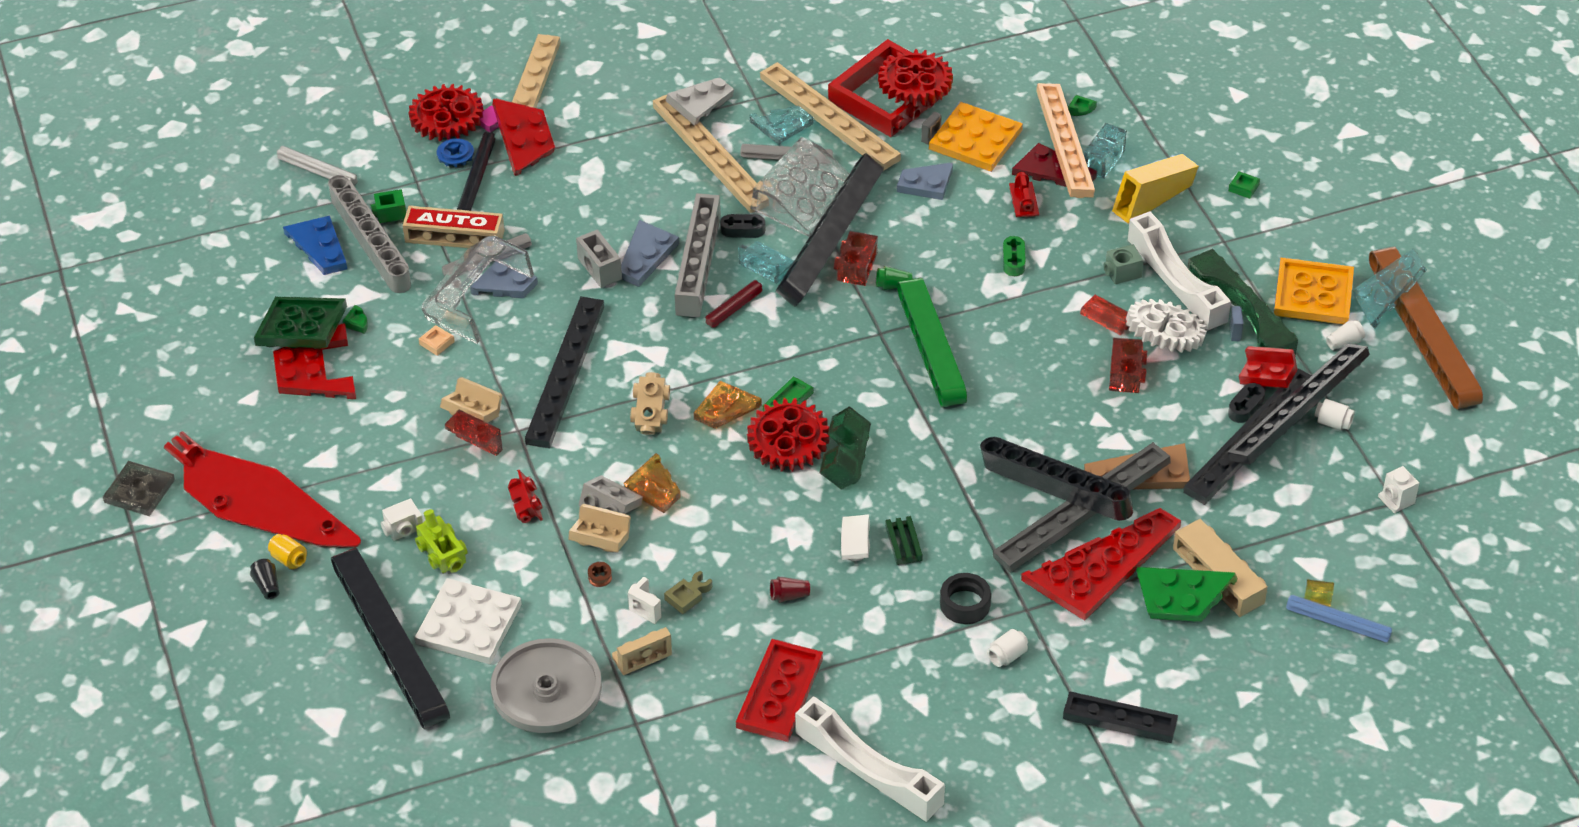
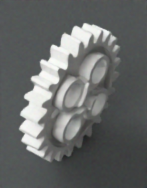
M1150 299L1149 303L1145 300H1141V303L1135 302L1134 305L1130 306L1126 316V325L1130 326L1129 331L1135 332V337H1143L1142 342L1150 341L1151 346L1159 345L1161 350L1167 347L1171 352L1174 349L1181 353L1184 349L1191 352L1192 348L1197 350L1198 346H1202L1207 332L1205 330L1206 325L1202 324L1203 320L1197 319V314H1189V309L1182 310L1181 305L1175 307L1172 305V302L1164 304L1160 299L1157 303L1153 299Z

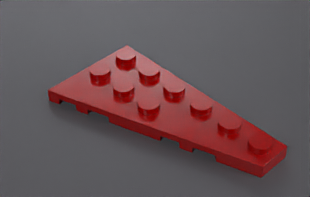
M1158 508L1135 519L1133 524L1123 529L1118 527L1112 530L1110 535L1102 539L1097 537L1066 552L1064 557L1054 562L1049 560L1042 563L1041 568L1033 572L1028 570L1021 573V581L1085 621L1137 570V567L1143 565L1181 527V520L1162 508Z

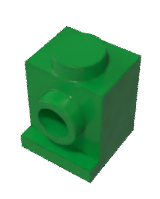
M402 189L374 194L375 203L371 204V211L376 218L378 217L379 223L397 220L404 222L406 207Z

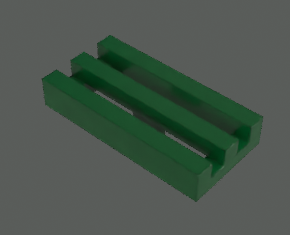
M907 516L906 520L903 521L901 518H896V522H891V519L885 520V527L896 565L923 561L922 551L911 516ZM906 527L910 536L915 556H912L910 551V547L904 528ZM894 529H898L906 557H901Z

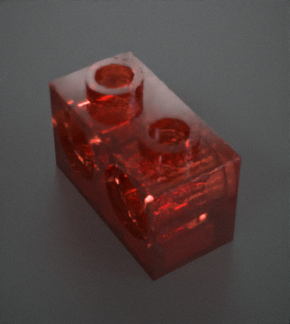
M854 231L849 232L847 239L842 240L840 247L841 255L836 256L834 262V270L837 271V281L866 286L878 254V236Z
M1113 337L1109 391L1139 393L1140 383H1145L1146 368H1142V365L1147 364L1148 350H1143L1142 340Z

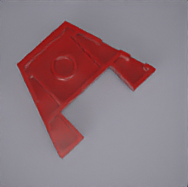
M345 324L338 325L327 348L283 347L273 351L279 394L310 396L311 393L325 394V397L335 398V395H346L347 399H356L353 376L330 380L326 378L323 350L348 346Z

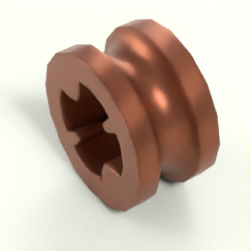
M605 562L591 564L588 568L589 583L595 587L608 585L612 580L611 567ZM602 572H604L605 576L599 575L598 577H595V573L601 574Z

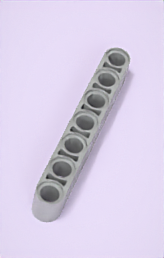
M345 175L331 177L328 181L331 202L391 291L395 293L408 291L411 288L409 267L350 179Z

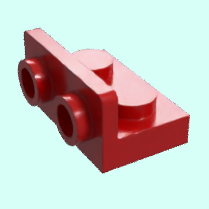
M1248 346L1245 350L1247 363L1239 374L1240 384L1245 385L1257 383L1261 386L1288 388L1298 370L1294 351L1292 349Z

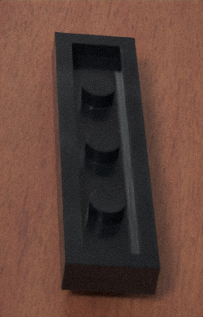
M1069 691L1063 711L1064 720L1172 743L1178 721V715L1071 691Z

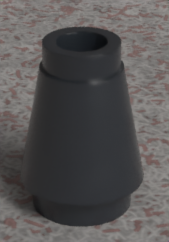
M259 559L252 563L250 566V576L264 595V598L268 600L276 598L280 592L275 564L271 563L269 559Z

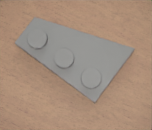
M719 77L667 93L666 102L695 126L699 123V119L702 116L707 117L714 107L718 108L732 98L734 89Z

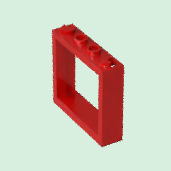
M889 39L885 40L828 84L829 101L889 137H893L900 130H903L905 126L916 120L924 111L934 105L926 101V106L918 102L917 106L914 107L913 103L909 102L907 106L902 104L890 114L853 93V91L879 72V67L883 66L884 60L889 61L890 55L897 57V52H900L902 55L905 54L907 49Z

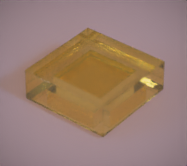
M1307 579L1304 598L1331 607L1334 583Z

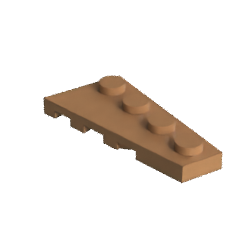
M1185 443L1161 448L1170 455L1171 463L1134 489H1184V486L1190 480ZM1135 454L1084 464V470L1102 477Z

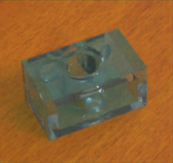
M1105 123L1085 149L1084 158L1086 164L1097 171L1098 177L1105 179L1125 152L1127 130Z

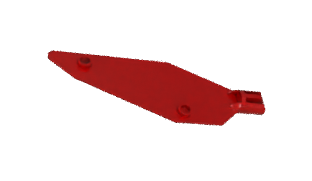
M183 431L179 433L180 437L176 435L171 439L173 445L170 442L164 445V449L184 465V490L217 518L274 534L288 535L292 539L318 546L358 547L361 544V539L357 534L276 468L204 449Z

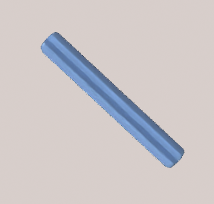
M1290 595L1287 601L1286 608L1290 611L1383 642H1388L1392 634V628L1296 595Z

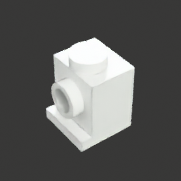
M1402 466L1386 474L1383 491L1378 494V497L1393 513H1396L1415 504L1419 482Z
M411 498L382 510L384 521L381 522V527L384 534L391 536L393 541L416 532V526L423 523L422 515Z

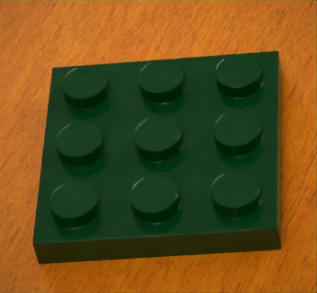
M275 296L254 336L255 346H266L269 348L275 346L327 348L347 308L346 298Z

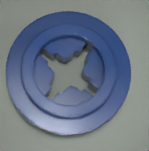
M449 139L438 146L436 153L439 163H445L446 167L454 165L456 168L459 164L465 166L466 161H472L474 148L470 142L464 139Z

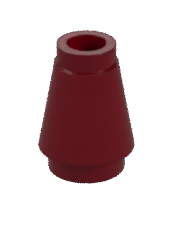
M777 576L776 579H771L770 597L772 601L782 603L810 596L809 580Z

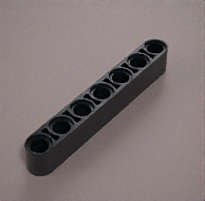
M999 437L986 438L980 444L984 466L989 471L1114 520H1126L1133 515L1134 510L1130 490L1124 485Z

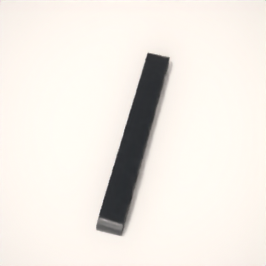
M867 153L863 154L856 162L775 291L794 307L807 294L884 170V167Z
M355 547L331 557V563L339 581L422 728L427 729L450 719L449 710L443 697L358 549Z

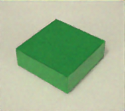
M1238 171L1229 184L1228 191L1250 199L1260 185V178Z

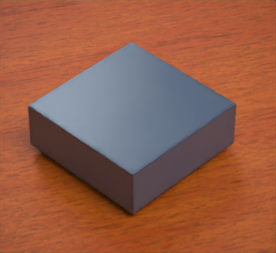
M1231 306L1229 321L1231 341H1240L1242 338L1243 316L1240 306Z

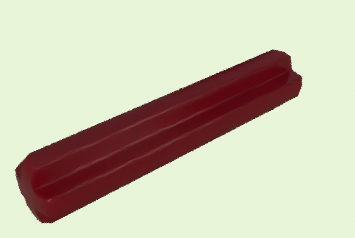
M757 280L750 282L706 315V324L711 328H715L763 291L762 284Z

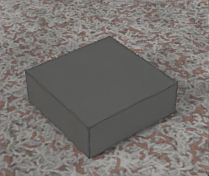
M934 111L922 123L921 142L929 144L941 128V114Z

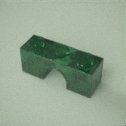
M850 406L832 416L828 436L835 440L838 446L823 454L819 472L841 490L851 484H856L861 478L863 460L866 456V446L870 437L871 422Z

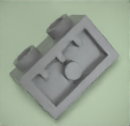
M601 475L584 483L579 506L587 504L626 514L641 506L643 496Z

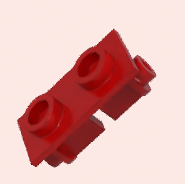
M1019 172L1015 177V183H1009L1015 216H1039L1033 182H1029L1027 174Z
M519 469L517 470L519 478L511 479L508 485L511 499L515 503L513 505L517 518L522 523H528L534 516H537L542 521L540 509L543 506L538 496L534 493L537 490L535 482L530 476L526 477Z

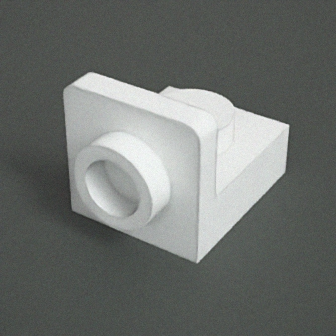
M643 577L637 584H633L628 591L629 610L655 624L661 618V600L654 594L649 593V579Z

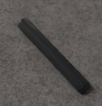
M486 131L483 133L457 210H472L496 140L493 132L489 133Z

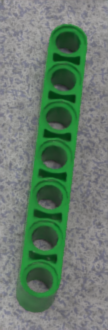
M923 278L898 281L897 291L901 305L940 406L947 407L967 403V391Z

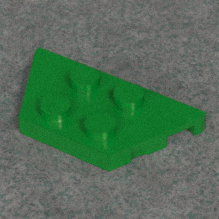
M1137 567L1136 570L1147 612L1151 619L1202 622L1210 613L1211 608L1217 605L1223 598L1222 592L1229 584L1234 585L1238 579L1235 572Z

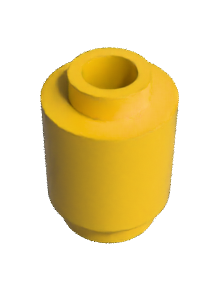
M277 534L268 544V551L271 556L289 569H296L306 561L307 549L288 535Z

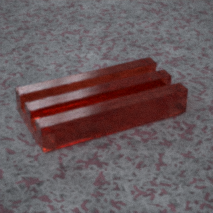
M1096 294L1081 307V315L1120 336L1124 333V329L1127 330L1129 328L1126 325L1128 312Z

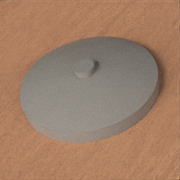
M537 639L513 648L501 658L491 677L492 700L502 718L519 729L536 733L557 732L580 723L594 710L602 690L600 669L592 655L581 646L561 639Z

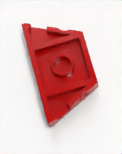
M497 98L493 99V109L514 176L520 175L527 166H533L541 158H546L554 153L555 145L542 109Z

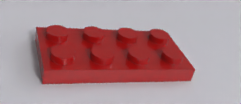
M771 639L736 719V728L789 742L796 725L795 713L805 704L823 661V652Z

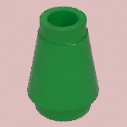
M887 266L878 268L876 272V287H881L882 290L896 289L897 282L912 279V273Z

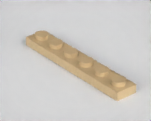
M538 34L512 100L513 103L537 107L560 46L559 36Z

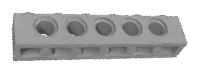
M696 193L675 290V310L677 316L700 317L721 217L720 195Z

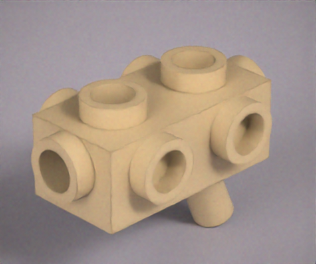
M648 372L645 377L639 376V383H634L633 398H637V405L631 408L630 421L635 422L636 431H640L641 434L654 435L655 432H662V425L667 424L668 409H664L665 400L670 398V385L666 384L665 378H661L659 373ZM646 410L653 412L650 417L644 416Z

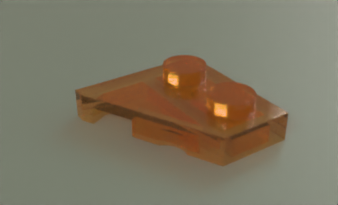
M719 381L694 411V420L716 429L760 408L762 398Z
M657 453L624 482L625 488L643 496V501L663 513L681 498L678 486L671 480V474L668 469L664 468L661 463V457Z

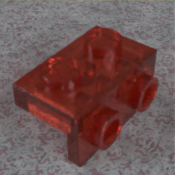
M460 409L445 423V429L454 433L456 437L495 456L503 450L499 428Z

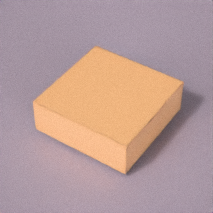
M437 325L419 338V344L437 356L454 343V336Z

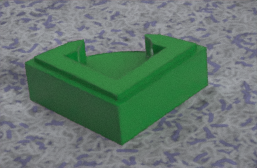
M1075 95L1068 106L1071 116L1089 114L1096 109L1097 101Z
M354 305L342 320L346 328L363 334L367 331V317L363 309L357 305Z

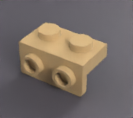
M460 377L457 379L455 392L441 399L440 408L449 411L451 415L464 417L475 425H484L499 417L502 394Z
M582 504L580 506L579 519L569 530L568 540L576 541L584 546L599 547L607 552H618L629 539L631 517L611 510Z

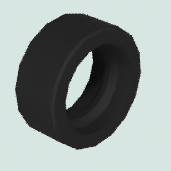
M957 573L948 577L943 582L940 590L941 611L946 618L959 624H974L983 620L991 607V589L989 584L982 577L972 573ZM959 591H970L979 595L981 601L972 606H962L951 601L950 596Z

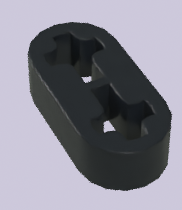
M727 214L720 220V230L726 237L758 238L765 234L766 223L762 216L756 214Z
M1249 383L1238 392L1229 404L1228 416L1232 421L1237 423L1247 422L1262 406L1265 398L1263 386L1257 383Z

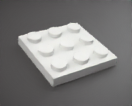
M447 578L415 636V643L491 664L522 605L521 598Z

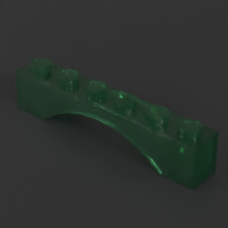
M1210 249L1188 259L1187 268L1194 276L1206 284L1218 286L1229 298L1231 304L1242 308V313L1251 322L1256 333L1257 347L1292 349L1296 357L1298 339L1295 333L1291 332L1283 324L1282 320L1268 308L1267 304L1254 293L1250 286H1247L1239 274L1232 270L1222 256H1219L1214 249Z

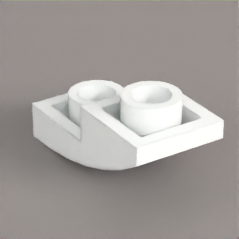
M869 515L843 517L841 533L842 560L859 561L869 557Z

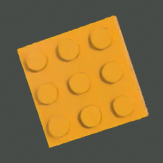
M960 102L929 142V150L992 172L1022 132L1023 123Z
M1280 258L1274 316L1345 324L1349 321L1354 267Z

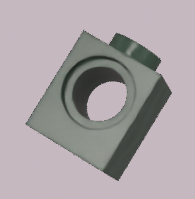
M1134 244L1109 250L1106 254V262L1103 264L1104 271L1107 276L1111 277L1114 284L1141 278L1143 258Z

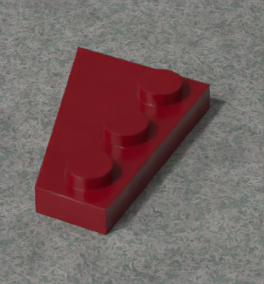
M1040 143L1033 147L1012 168V175L1014 176L1019 172H1024L1032 176V180L1041 181L1043 178L1055 181L1056 185L1067 187L1056 151ZM1088 167L1093 182L1097 178V171Z

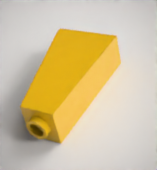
M1180 154L1125 171L1112 212L1129 224L1131 218L1155 209L1191 187L1199 166L1185 155Z

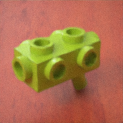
M426 510L423 513L426 521L416 526L418 537L415 538L418 549L421 552L427 551L429 554L427 555L428 561L433 569L439 568L442 573L459 571L463 564L466 563L465 555L468 554L466 545L462 540H457L450 523L446 524L440 515L436 517L434 510Z

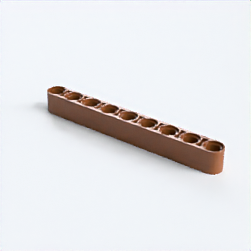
M1393 246L1371 251L1369 253V264L1373 273L1453 407L1461 409L1481 404L1483 402V393L1478 381L1397 248Z

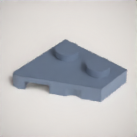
M953 163L902 170L897 183V192L943 200L953 171Z
M497 259L470 287L472 295L477 296L479 291L493 292V297L510 296L512 298H525L538 284L536 276Z

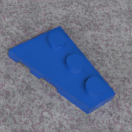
M330 215L283 227L284 234L288 238L291 237L298 249L303 250L308 255L309 260L323 275L347 270V263Z

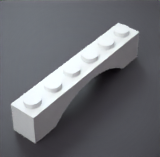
M1151 211L1131 218L1128 241L1134 244L1140 255L1192 314H1197V319L1203 320L1202 324L1206 325V330L1208 331L1227 323L1231 306L1229 298L1218 286L1202 282L1188 270L1174 250L1164 226Z
M813 696L795 713L797 735L925 822L944 805L945 784L923 769L902 766L877 753L854 734L835 710Z

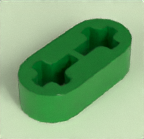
M1009 236L1003 242V270L1009 276H1020L1025 271V242L1018 236Z

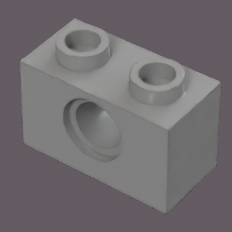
M598 229L576 238L578 260L600 288L622 279L621 258Z

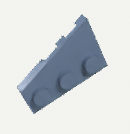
M639 220L621 264L622 280L640 287L679 245V237Z

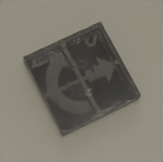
M128 461L103 495L104 503L150 517L175 481L174 474Z

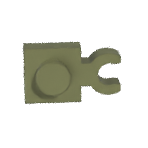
M698 571L693 575L692 581L687 582L685 579H682L664 593V600L681 614H684L702 600V593H707L712 589V579L702 583L703 572Z

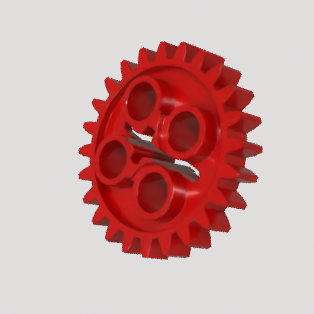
M917 49L914 50V53L905 50L904 55L897 52V57L890 55L889 61L884 60L883 66L879 67V88H882L883 94H888V99L895 97V103H899L901 100L904 101V106H907L909 102H912L914 107L917 106L918 102H921L923 106H926V101L934 104L935 98L942 100V96L948 95V90L952 89V67H948V61L943 62L942 56L935 58V53L927 55V50H924L922 54L918 53Z
M442 84L441 89L433 86V91L425 89V95L417 94L418 99H412L413 105H409V120L411 127H415V132H421V137L429 135V140L438 137L440 142L443 137H446L447 140L453 136L460 139V134L468 136V130L476 131L475 126L481 125L480 118H483L484 111L481 97L478 98L477 92L471 93V88L464 90L463 85L455 88L454 84H451L449 88Z
M783 398L782 404L773 400V407L764 404V412L757 410L756 417H751V425L747 426V441L749 443V450L754 451V458L758 459L761 457L762 465L770 462V469L780 465L781 472H783L785 466H789L791 472L794 471L796 465L803 470L805 462L812 466L813 457L820 460L821 452H826V444L830 443V427L828 426L827 418H823L822 410L816 412V405L813 404L807 407L806 400L801 404H797L796 398L793 399L792 403H788L787 399Z

